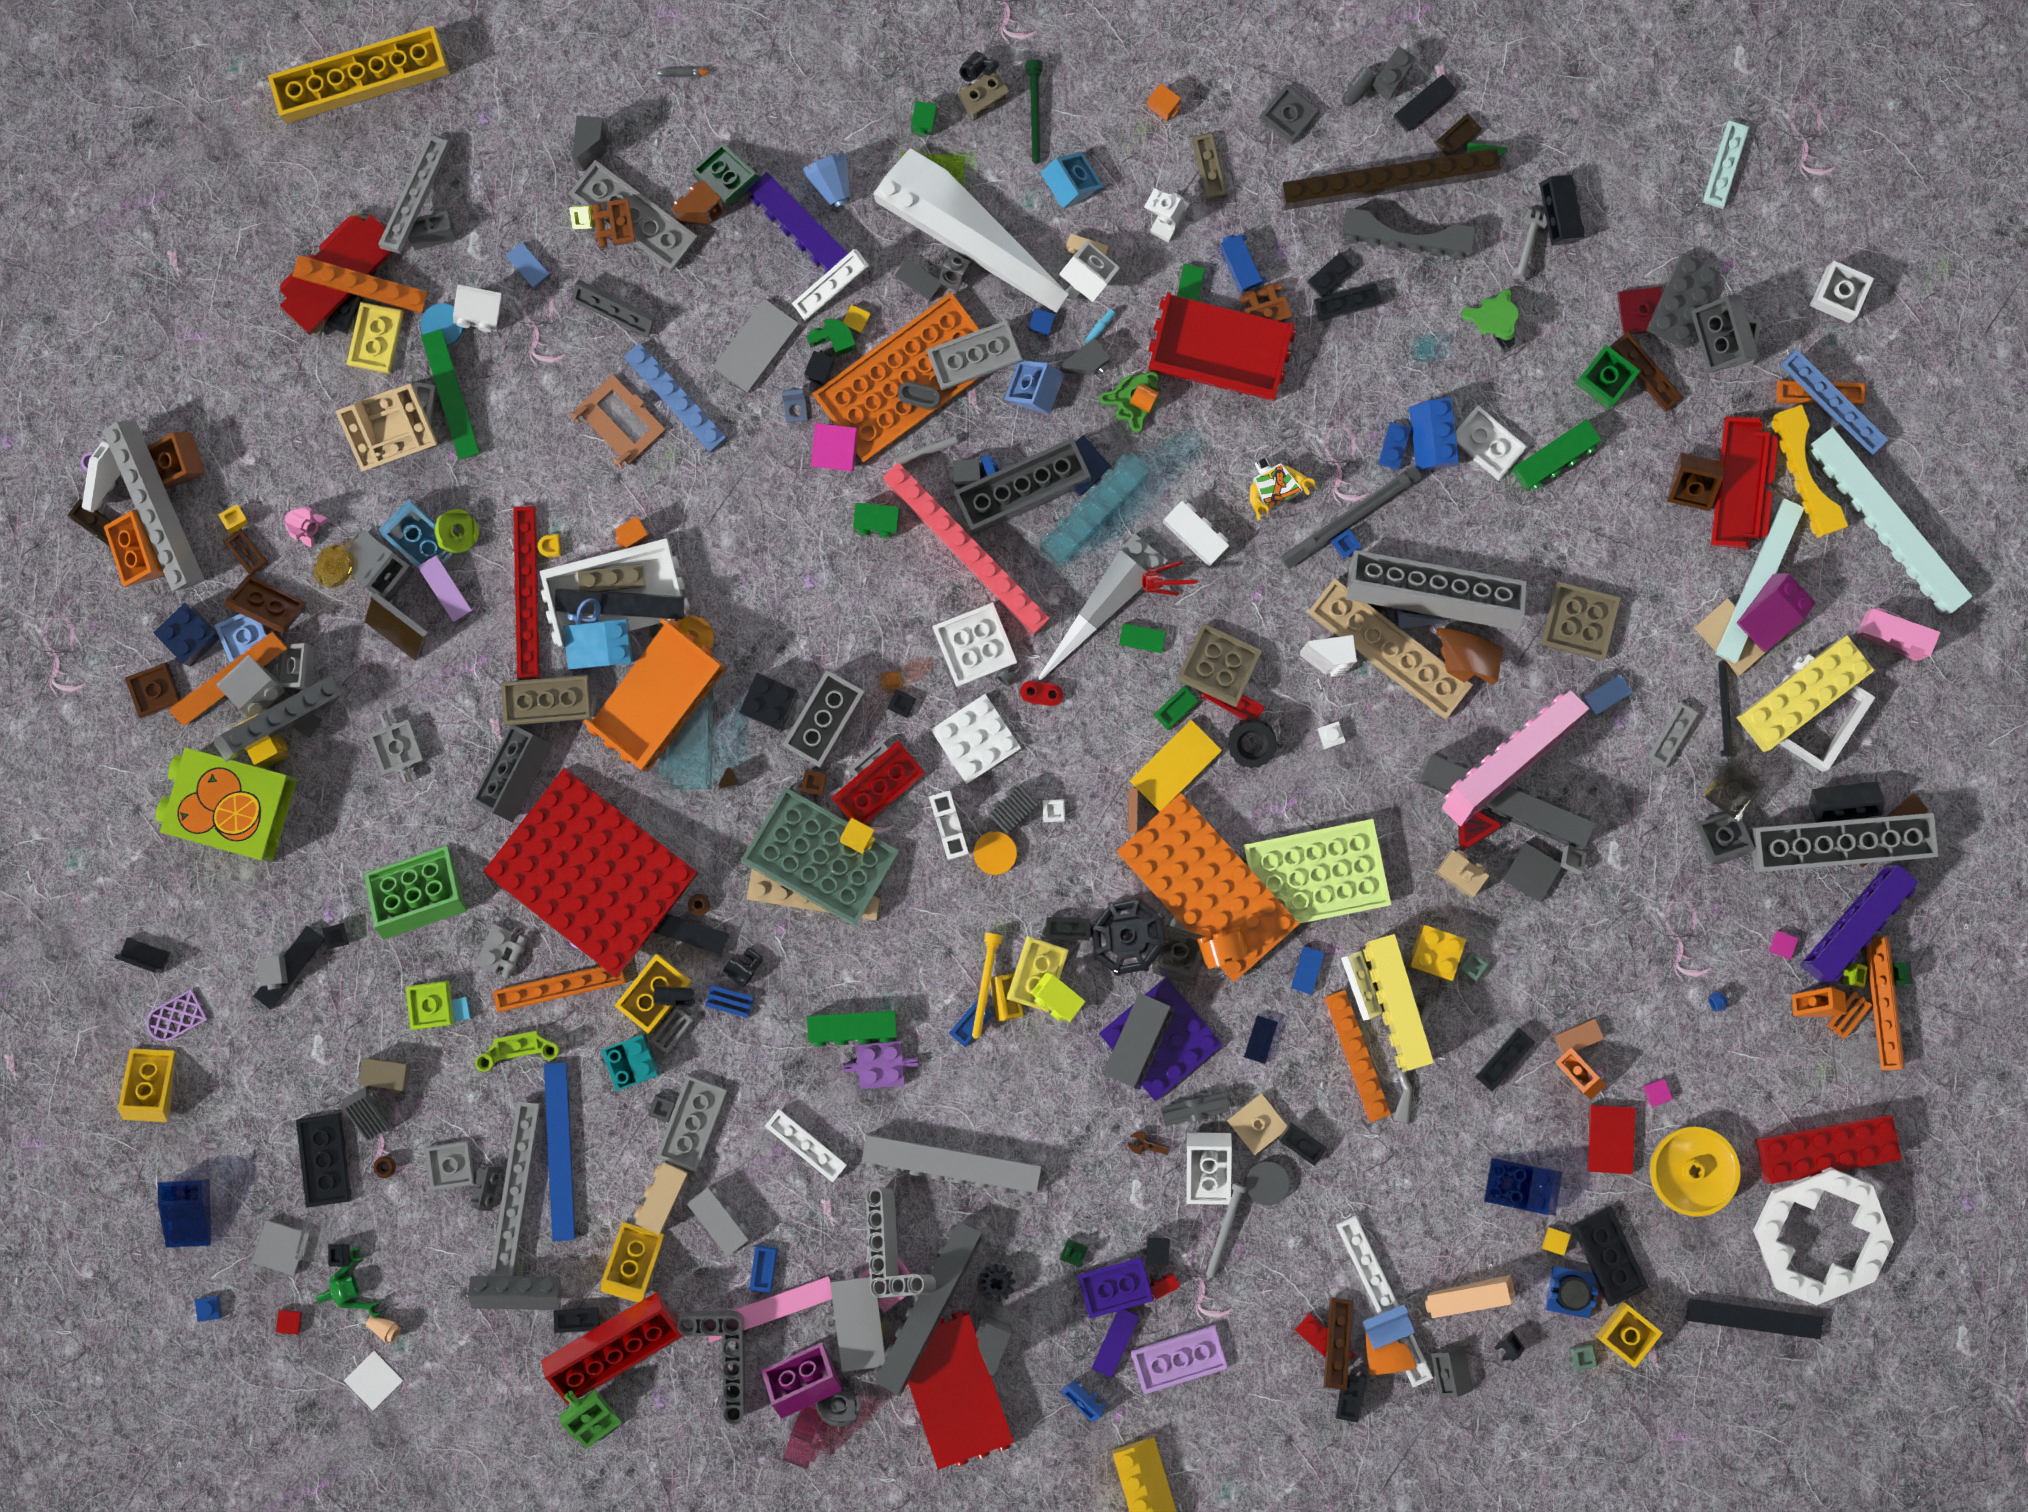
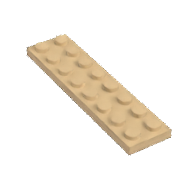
M1334 578L1307 614L1337 637L1353 635L1356 652L1446 720L1473 684L1469 681L1464 683L1448 674L1443 661L1369 604L1347 600V587Z

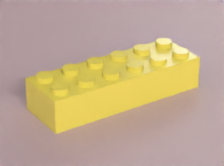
M1844 636L1736 718L1763 752L1769 751L1875 670L1848 636Z
M1395 934L1367 942L1365 949H1363V954L1366 962L1370 961L1372 968L1369 970L1372 983L1376 982L1378 991L1375 994L1378 1003L1383 1004L1385 1012L1382 1013V1018L1385 1026L1389 1025L1391 1031L1388 1037L1391 1046H1395L1398 1054L1395 1055L1398 1069L1402 1068V1071L1405 1072L1433 1064L1434 1062Z

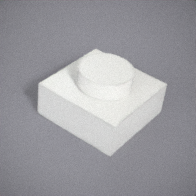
M1339 721L1317 729L1324 749L1345 743Z

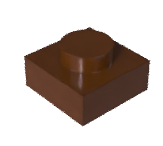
M805 770L801 792L823 796L827 774Z

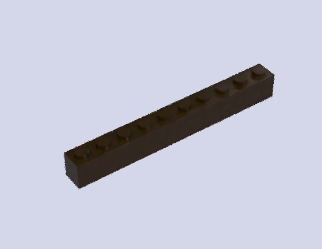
M1494 148L1282 182L1281 193L1284 210L1496 177L1501 167L1498 150Z

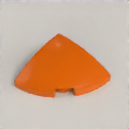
M1366 1333V1349L1370 1375L1402 1372L1417 1368L1415 1358L1405 1342L1401 1344L1399 1341H1395L1374 1350Z

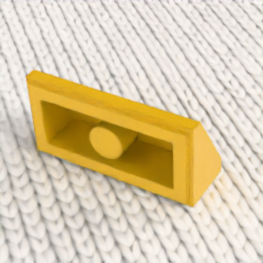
M1015 973L991 978L990 988L997 1021L1024 1016L1021 1003L1006 999Z

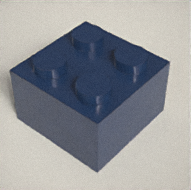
M187 603L181 605L153 632L182 664L190 667L220 639L213 626L192 605Z

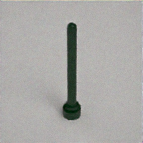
M1041 60L1026 61V72L1030 76L1032 162L1034 164L1040 163L1039 76L1043 71V61Z

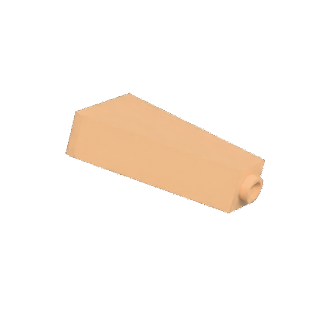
M1507 1275L1430 1292L1427 1296L1428 1299H1425L1427 1312H1431L1432 1318L1510 1305L1514 1301L1516 1294L1512 1277Z

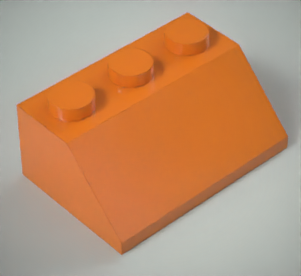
M131 510L104 526L123 587L154 580L164 575L137 510Z

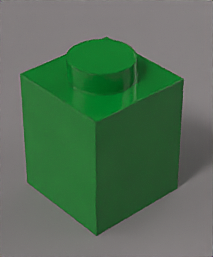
M915 101L911 122V130L915 135L920 137L933 136L937 104Z

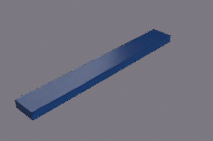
M567 1062L545 1063L544 1077L552 1241L575 1240Z

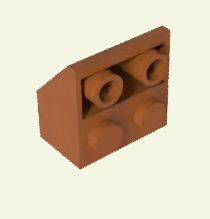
M704 179L700 183H694L690 187L689 193L684 198L679 197L674 202V207L672 208L676 220L681 224H711L726 210L721 197Z

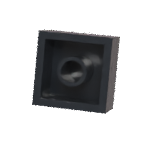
M756 673L739 713L782 732L799 692L787 685Z

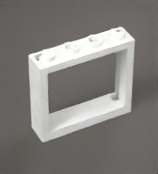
M1810 654L1802 658L1799 656L1792 666L1794 668L1792 674L1814 657ZM1787 675V676L1783 679V681L1786 680V679H1787L1788 677H1790L1791 675ZM1857 685L1846 692L1858 701L1820 759L1788 738H1785L1779 744L1820 771H1827L1875 697Z

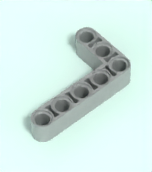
M870 1188L866 1194L869 1276L872 1295L878 1298L932 1294L936 1289V1280L932 1275H899L895 1195L890 1188Z

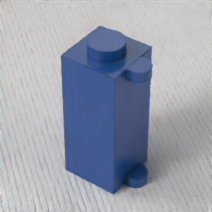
M1233 234L1223 239L1220 250L1242 295L1248 290L1260 287L1261 284L1267 282L1266 277L1261 278L1244 242L1248 239L1246 234H1240L1236 237Z

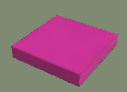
M815 423L811 466L854 471L858 428Z

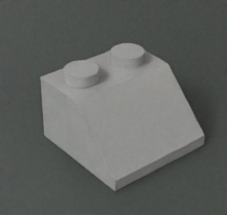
M247 655L216 684L235 706L249 718L264 712L285 692L277 678L250 655Z

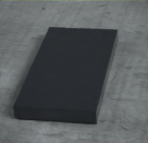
M341 1113L296 1119L306 1208L352 1201Z
M1607 1206L1571 1224L1609 1307L1649 1288L1611 1206Z

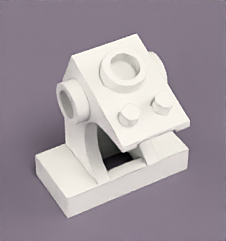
M1154 188L1144 206L1147 210L1158 215L1150 233L1169 243L1189 207V203L1176 193L1167 194Z

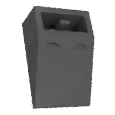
M365 530L362 531L337 563L374 594H379L388 602L392 600L415 571L412 566Z

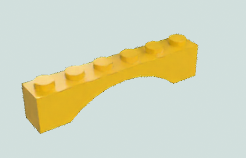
M1799 405L1777 413L1772 417V428L1775 433H1778L1780 449L1787 456V467L1789 472L1793 473L1796 480L1794 482L1796 491L1799 494L1801 493L1803 499L1802 507H1804V512L1809 515L1811 520V531L1813 534H1816L1817 538L1843 530L1848 527L1841 506L1831 501L1821 492L1808 470L1805 458V441L1810 424L1803 406Z

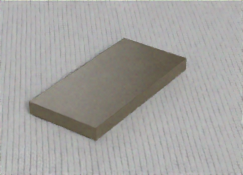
M589 675L501 682L504 726L592 719Z

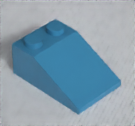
M410 498L379 528L381 535L417 568L435 555L444 564L454 554L439 547L435 536L436 523Z
M629 619L563 626L568 669L634 662Z

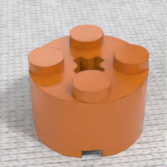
M1240 926L1227 929L1228 933L1224 930L1212 933V938L1209 935L1197 939L1208 969L1249 956Z

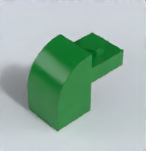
M837 319L823 320L825 329L816 328L811 330L809 335H806L810 348L831 341L837 357L857 349L850 329L845 323Z

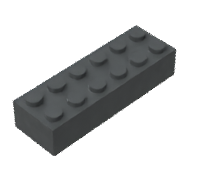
M1070 438L953 492L972 535H975L1090 483L1091 476L1074 439Z

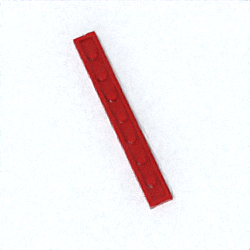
M535 506L513 507L517 679L530 680L540 679L537 520Z

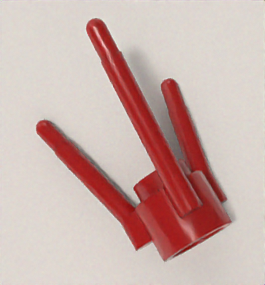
M1180 560L1155 569H1147V573H1144L1142 576V586L1144 591H1148V593L1178 596L1179 593L1176 591L1160 588L1163 585L1197 584L1198 580H1163L1162 575H1158L1159 572L1182 565L1183 561Z

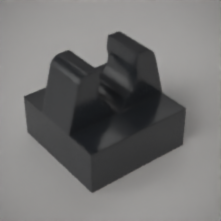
M1513 1330L1506 1333L1495 1346L1496 1350L1500 1348L1505 1350L1506 1353L1502 1356L1504 1361H1514L1520 1358L1525 1350V1347Z

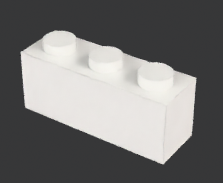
M1181 501L1163 520V524L1203 562L1211 567L1228 549V539L1219 532L1217 534L1211 529L1212 524L1203 517L1201 519L1195 514L1197 510L1190 503L1187 502L1185 504Z

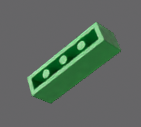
M1585 419L1517 464L1511 471L1525 491L1530 488L1535 491L1545 484L1542 480L1548 476L1553 479L1562 473L1560 468L1565 465L1571 467L1580 461V455L1583 453L1589 455L1598 449L1597 444L1601 439L1589 421Z
M896 1010L807 1016L808 1043L813 1042L814 1047L827 1046L829 1041H835L836 1045H849V1040H857L858 1044L871 1043V1039L879 1038L880 1043L893 1042V1038L897 1037Z

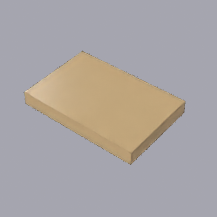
M1728 598L1694 627L1715 652L1735 609V606ZM1748 636L1737 663L1722 659L1726 661L1727 665L1737 676H1740L1765 652Z

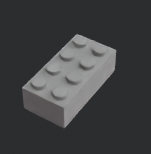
M826 670L782 746L822 769L866 693Z

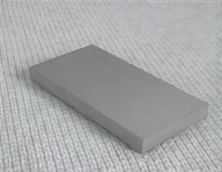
M763 299L715 363L713 369L746 393H749L798 328L799 323L766 299Z
M1008 320L926 350L941 391L1023 361Z
M687 1074L655 1158L698 1173L729 1089Z
M870 1276L830 1282L842 1372L875 1368L879 1365L883 1366L886 1357H884L885 1348L878 1297L873 1296L871 1293Z

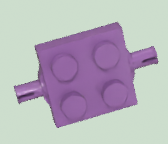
M901 1041L857 1045L858 1057L856 1063H843V1067H852L843 1069L844 1073L857 1072L860 1080V1089L904 1086L905 1067H919L918 1063H910L918 1061V1057L905 1059L902 1053Z

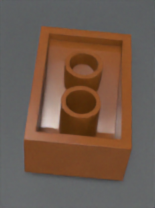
M172 432L147 446L165 489L189 482L205 473L192 432Z

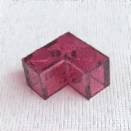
M816 1404L800 1410L782 1459L805 1469H808L810 1461L815 1462L824 1438L820 1436L821 1431L826 1432L828 1424L819 1417Z

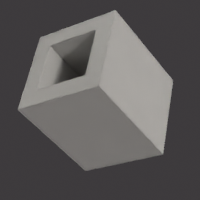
M285 957L257 960L260 986H267L268 990L281 988V984L288 983Z

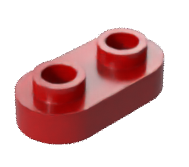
M1027 681L1020 688V696L1026 703L1054 707L1062 702L1063 691L1055 684ZM1033 688L1035 694L1032 696L1028 695L1027 689ZM1054 691L1056 692L1057 696L1056 698L1051 699L1049 698L1048 693Z

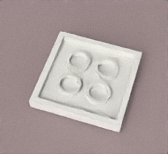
M993 602L932 626L956 687L1017 664Z
M986 694L931 729L966 785L1021 749Z

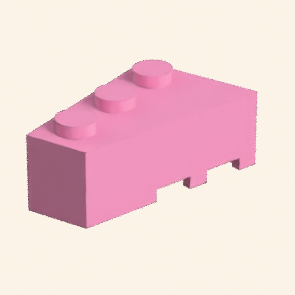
M1881 608L1866 611L1856 634L1857 636L1915 661L1931 656L1941 632L1907 621L1902 617L1887 614L1888 612Z

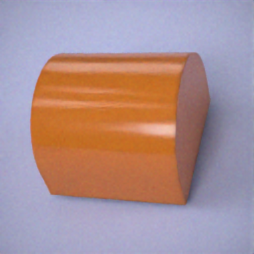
M1140 383L1130 403L1149 413L1159 396V392Z

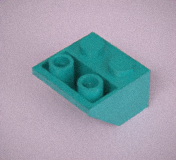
M641 1034L601 1050L615 1091L661 1075L646 1034Z

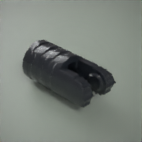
M655 985L653 1003L654 1005L693 1007L695 1004V994L693 989Z

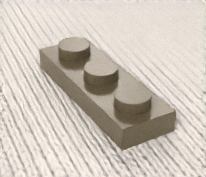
M643 564L578 571L579 590L613 591L646 587Z

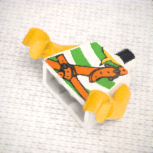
M1263 458L1255 463L1260 475L1253 479V484L1250 486L1249 501L1256 511L1257 520H1261L1260 514L1265 513L1269 517V511L1300 495L1303 491L1302 488L1305 494L1309 495L1308 488L1314 487L1317 489V486L1313 479L1306 478L1302 473L1289 466H1283L1280 463L1271 468L1267 459Z

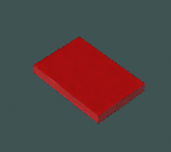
M1590 1105L1588 1172L1633 1175L1636 1108Z

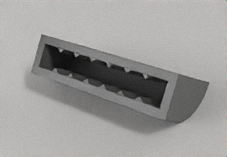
M1139 992L1103 1074L1140 1090L1176 1009Z

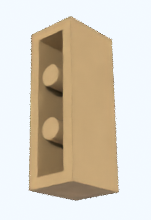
M666 1161L662 1165L658 1164L653 1174L656 1179L653 1185H648L644 1193L646 1201L643 1206L639 1205L634 1215L637 1218L635 1224L658 1235L661 1234L690 1172Z

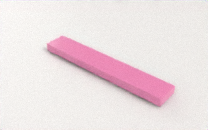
M827 1276L731 1311H738L744 1317V1330L831 1300V1280ZM713 1319L705 1321L709 1328L717 1326ZM735 1319L727 1321L728 1325L732 1328L739 1326L738 1321ZM708 1336L710 1342L721 1339L722 1336Z

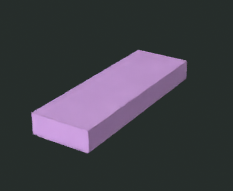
M437 555L418 566L453 622L473 611Z

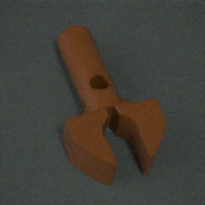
M1137 1131L1130 1135V1137L1139 1138L1143 1143L1138 1146L1128 1143L1133 1153L1140 1155L1141 1151L1147 1149L1167 1155L1170 1151L1169 1146L1148 1141L1145 1137V1132Z

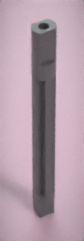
M1414 466L1280 556L1286 568L1290 569L1420 480L1422 476L1419 470Z

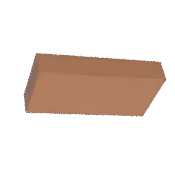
M1130 788L1128 790L1129 833H1137L1138 788Z
M1595 1018L1554 1035L1562 1055L1570 1048L1577 1051L1604 1039Z

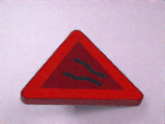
M1477 812L1461 827L1458 825L1459 849L1464 851L1499 829L1501 823Z

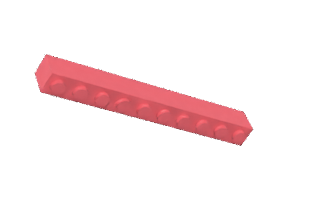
M899 462L883 476V481L1033 636L1050 621V618Z

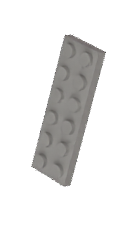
M594 160L569 192V195L583 206L592 205L593 207L595 204H601L602 211L608 210V201L628 198L636 241L634 244L671 272L698 239L697 235L596 160ZM609 219L604 220V222L610 225Z

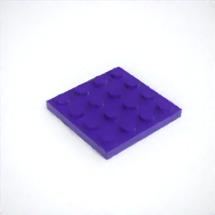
M1167 977L1145 994L1176 1009L1142 1084L1154 1101H1157L1223 1045ZM1133 1005L1099 1032V1035L1112 1050H1114Z

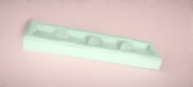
M1730 120L1727 122L1704 194L1703 203L1721 209L1725 207L1749 126Z

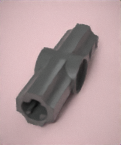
M1220 1093L1204 1098L1203 1096L1184 1100L1182 1103L1161 1107L1165 1126L1186 1121L1195 1122L1207 1119V1116L1230 1111L1226 1093Z

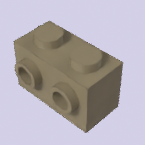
M996 70L990 76H987L985 73L979 77V81L974 84L969 83L965 85L959 93V99L973 121L1009 98V90Z

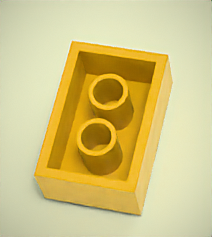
M655 954L614 1006L650 1034L673 1007L654 1005L655 985L689 988L693 981L663 956Z

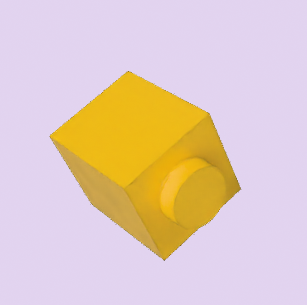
M851 818L841 835L840 842L863 854L866 848L870 850L876 839L873 837L875 830Z

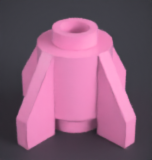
M307 506L293 509L285 516V526L289 535L295 539L300 538L305 545L311 548L314 546L313 535L317 532L318 525L321 526L328 522V518L313 514V509Z

